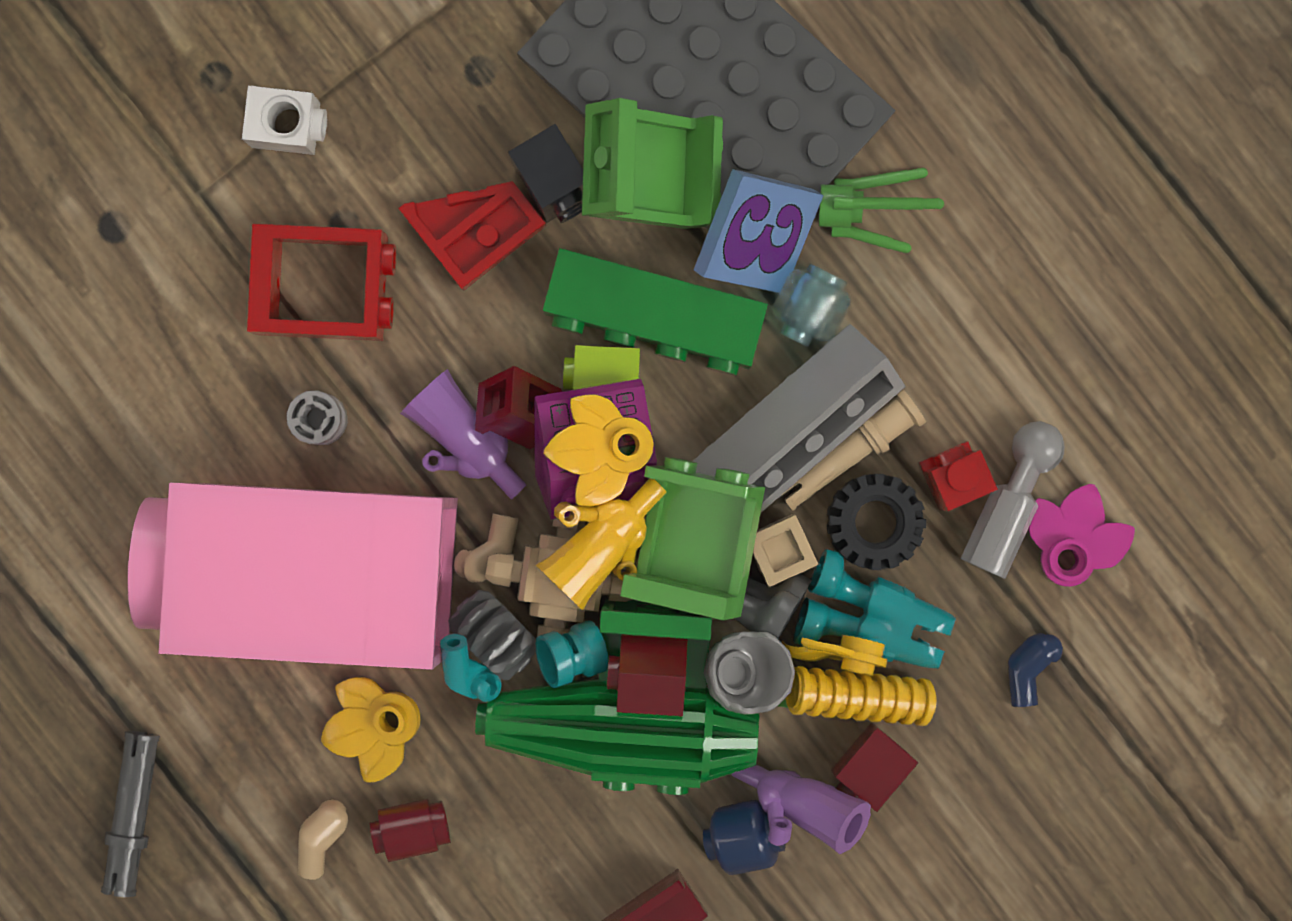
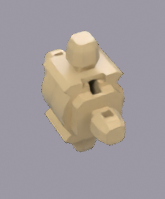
M553 519L552 526L557 527L556 535L540 533L538 546L524 545L522 561L514 560V554L496 553L488 556L485 579L493 584L510 587L511 582L519 583L518 601L530 602L529 615L544 618V624H538L537 637L552 631L560 634L569 632L570 628H565L566 621L583 622L585 610L599 611L601 594L608 595V601L627 602L633 600L620 596L623 581L611 572L591 595L584 609L581 610L535 566L549 557L579 530L585 527V521H579L574 527H566L558 519Z

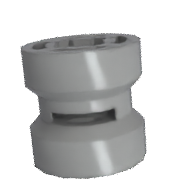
M317 390L306 391L296 396L290 403L287 411V425L291 433L298 440L308 444L329 445L337 441L345 432L348 423L347 411L343 403L335 396Z

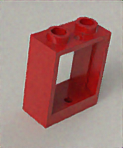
M252 224L247 332L259 336L383 341L384 329H392L394 301L393 297H385L386 276L395 275L396 245L388 244V235L382 229ZM282 242L367 246L364 323L279 319Z

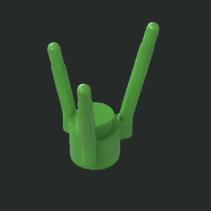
M925 168L902 170L855 179L834 178V185L821 184V194L824 196L819 208V227H832L831 237L852 238L886 249L909 253L911 251L910 244L851 226V223H862L863 209H941L944 206V201L940 198L863 197L864 191H855L925 178L928 175V171Z

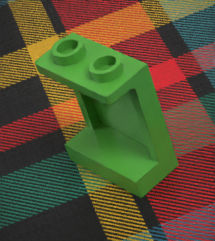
M623 98L586 104L582 216L681 229L711 226L721 200L722 117L710 115L688 118L637 109V101Z
M665 457L664 466H646L644 477L655 479L667 493L647 513L645 522L647 527L646 537L641 545L637 573L624 574L620 596L723 621L741 617L765 487L748 484L749 474L745 472L716 468L715 476L696 473L698 465L696 462Z

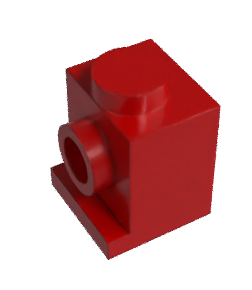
M968 441L918 462L939 511H950L998 490L982 451H972Z

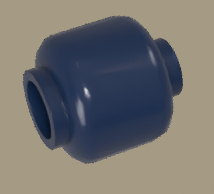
M759 800L745 801L715 809L711 817L710 828L703 830V844L708 859L710 861L717 860L720 867L729 875L773 867L777 862L779 852L785 851L786 843L776 846L769 842L768 814L762 808Z

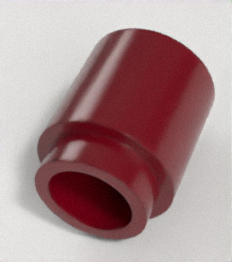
M423 799L378 809L379 820L369 823L375 854L385 852L388 862L438 852L440 845L451 843L443 801L430 803L429 799Z

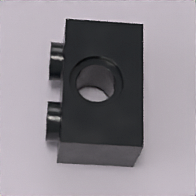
M556 124L508 151L516 172L547 223L556 217L560 223H564L582 213L583 168Z

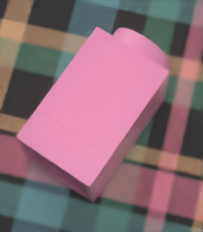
M169 483L168 498H145L139 507L134 522L128 561V600L132 621L138 629L160 630L159 654L432 670L442 662L441 639L450 635L448 620L451 618L458 498L209 483Z

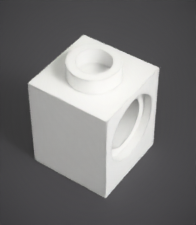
M248 86L242 140L251 148L315 155L316 141L323 142L325 139L327 111L326 109H320L321 103L313 93ZM284 110H297L300 117L297 127L289 133H277L275 130L277 116Z

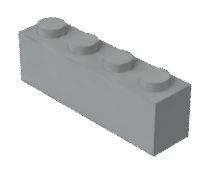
M849 324L695 458L693 462L698 463L696 473L715 476L716 468L748 473V484L765 487L761 512H763L906 386L888 358L855 327Z

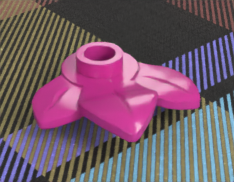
M1087 484L1073 490L1062 500L1059 507L1045 499L1037 498L1035 500L1038 508L1028 531L1032 540L1042 550L1040 557L1041 567L1046 577L1053 583L1066 587L1079 585L1089 578L1093 569H1105L1116 566L1130 549L1134 539L1135 528L1123 523H1104L1105 512L1103 502L1095 484ZM1068 549L1074 554L1075 563L1072 568L1064 570L1058 564V556L1062 551Z

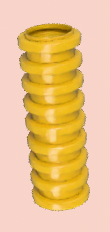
M804 666L794 667L795 676L791 693L785 698L788 709L793 715H802L805 712L808 716L816 717L821 713L824 718L837 716L840 719L846 720L852 717L856 721L868 719L871 722H880L883 720L889 724L898 721L902 725L914 723L916 726H927L935 713L937 697L932 682L927 678H920L916 681L913 677H903L901 679L897 675L887 677L882 674L869 676L857 673L855 675L851 671H842L839 674L835 669H828L824 672L820 668H811L808 671Z

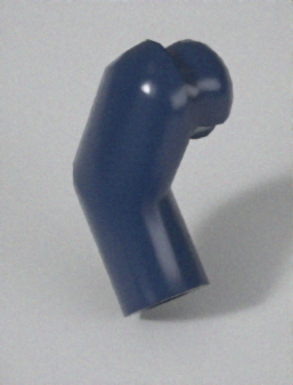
M1037 633L1029 636L1010 655L1008 673L1012 707L1038 705L1036 677L1051 662H1057L1063 654L1062 643L1055 635Z

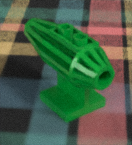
M606 597L601 609L600 633L606 645L608 662L609 656H620L622 634L688 639L683 716L617 712L618 690L607 689V667V671L600 673L599 678L573 681L557 688L543 685L500 691L494 700L487 703L478 702L475 733L476 735H485V746L590 775L591 781H603V788L608 790L631 791L635 789V784L657 785L656 791L659 793L684 795L689 793V788H700L701 783L756 766L759 713L740 714L728 711L710 695L704 676V669L711 640L712 618L634 599L627 602L608 601V597Z

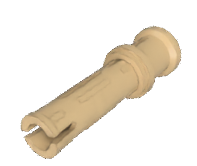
M902 389L787 490L789 491L797 484H801L800 488L784 498L792 511L874 451L876 455L886 453L890 450L889 443L914 425L921 427L926 424L924 416L905 390Z

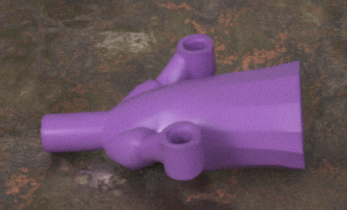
M448 369L435 378L400 413L418 425L452 454V456H443L437 450L428 452L422 460L423 466L428 471H458L460 475L466 478L476 479L490 477L511 500L526 486L524 481L505 462L508 453V440L492 431L484 434L475 431L476 410L456 385ZM431 456H436L438 458V464L436 466H432L429 463V458Z
M757 764L756 766L732 773L733 777L757 788L759 802L768 814L770 828L768 840L773 845H784L790 840L792 821L804 831L827 844L838 854H842L856 844L868 826L871 816V805L867 801L852 797L835 789L832 785L812 778H803L795 771H769Z

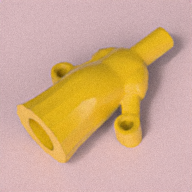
M650 478L629 501L613 499L595 506L572 505L569 502L559 503L554 509V516L566 527H574L579 521H587L589 523L549 557L535 566L583 610L591 595L611 572L621 581H623L624 574L637 573V568L634 565L637 548L641 547L645 540L647 530L644 516L667 491L655 479ZM570 511V515L564 518V514ZM626 567V571L621 573V570Z

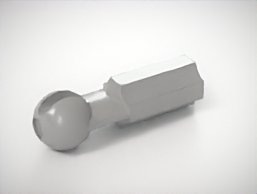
M1036 421L1024 425L1015 434L1012 442V451L1017 465L1008 484L996 485L998 490L990 493L962 554V560L1001 578H1006L1038 508L1037 502L1031 495L1040 473L1054 469L1063 459L1064 441L1056 427L1042 421Z

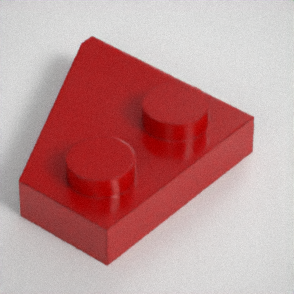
M513 181L487 186L486 189L473 192L462 191L448 194L444 198L419 203H404L398 208L463 291L547 226Z

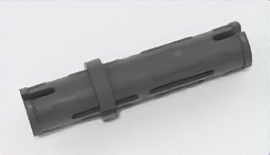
M125 731V744L112 829L109 832H105L104 844L108 845L109 849L101 893L111 895L112 891H114V896L134 897L137 892L136 883L141 850L148 847L149 837L144 835L160 735L153 733L147 735V732Z

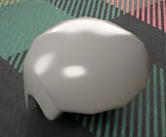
M735 632L723 636L721 641L716 642L707 653L704 676L711 697L726 710L740 714H756L775 709L791 693L795 669L790 651L776 636L768 632Z

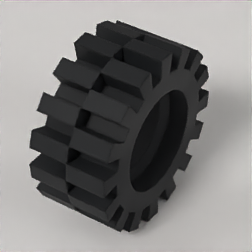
M884 474L862 475L845 483V486L832 497L834 498L831 506H828L827 533L830 534L831 543L835 550L848 562L870 570L892 569L899 566V563L902 561H908L914 555L913 551L915 548L921 546L924 539L921 537L923 528H926V519L923 518L922 512L925 508L922 501L917 499L916 491L911 486L904 484L901 479ZM870 501L886 503L892 508L896 517V527L893 534L883 542H868L859 535L856 529L855 519L857 512L864 504Z

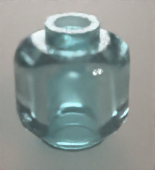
M810 263L806 270H792L788 274L772 307L774 316L784 323L780 333L807 347L813 338L823 342L832 340L851 306V296L844 290L847 282Z

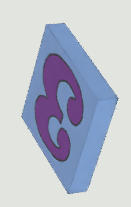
M732 169L695 264L694 271L704 278L784 294L824 195L811 188Z

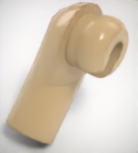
M493 514L488 541L472 551L461 550L454 560L456 574L466 578L471 583L485 581L488 556L496 553L512 554L519 518Z
M331 799L321 803L318 809L300 826L298 875L304 879L315 880L323 876L325 851L344 833L347 827L348 815L346 807L340 801Z

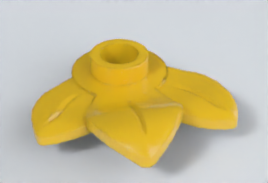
M582 395L573 397L570 400V409L575 425L558 432L544 448L543 454L558 467L573 474H580L575 489L576 504L580 506H595L611 501L622 493L629 473L643 468L650 460L654 443L647 426L637 419L623 417L612 401L599 395ZM624 434L630 435L636 444L634 452L629 456L622 454L618 448V441Z
M842 635L840 646L803 637L801 639L803 647L789 646L783 640L781 642L790 651L792 658L806 662L826 658L842 661L841 669L873 676L875 666L886 668L888 660L882 658L885 648L884 644L853 636Z
M366 677L349 678L335 686L338 700L344 709L335 714L326 723L322 732L321 742L329 751L336 755L348 758L358 756L363 780L369 783L377 782L395 772L402 764L404 745L416 735L420 727V711L416 702L404 693L396 691L385 692L374 680ZM387 711L393 712L397 716L399 721L397 728L391 727L385 717Z

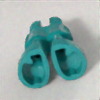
M825 549L818 561L819 565L815 567L812 574V582L808 591L825 598L838 599L863 608L864 614L858 618L806 597L799 612L793 642L803 647L801 644L802 637L818 641L822 636H853L884 644L885 648L882 658L888 659L887 662L896 660L920 667L939 669L945 651L931 646L920 638L918 640L911 639L916 625L922 626L921 630L937 631L951 636L956 617L935 605L915 597V593L905 586L902 587L880 577L872 581L869 586L853 579L844 571L843 556L839 552Z

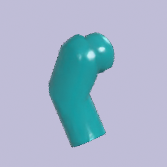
M450 634L441 639L440 650L446 685L451 690L472 699L478 698L483 702L494 700L501 691V679L484 664L469 658L467 639L460 634Z

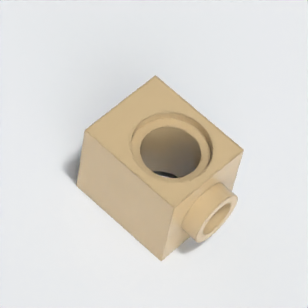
M790 514L757 530L752 557L764 583L768 587L819 565L796 515Z

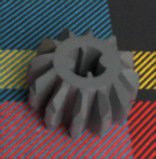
M478 590L470 598L467 597L448 620L450 630L454 634L463 635L467 639L468 649L492 673L498 675L500 679L509 680L518 671L521 672L531 662L530 659L536 653V638L488 591Z

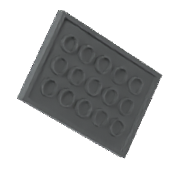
M565 0L517 52L519 59L584 118L586 104L616 98L637 101V109L688 118L710 115L722 117L721 197L732 169L811 188L821 194V184H830L896 111L775 0Z

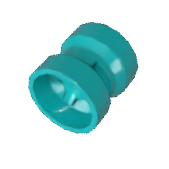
M590 620L571 626L570 631L560 634L552 631L536 638L535 647L540 670L546 682L553 688L571 683L574 676L579 674L591 677L607 671L608 654L599 628Z

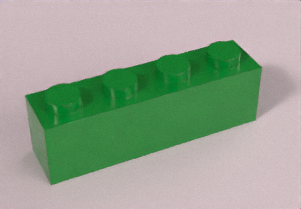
M559 248L543 312L546 316L554 317L552 327L564 331L582 334L584 326L605 331L604 341L634 348L636 340L657 345L654 353L656 355L681 362H686L687 354L700 356L708 359L706 368L737 376L739 367L749 370L752 366L768 304Z

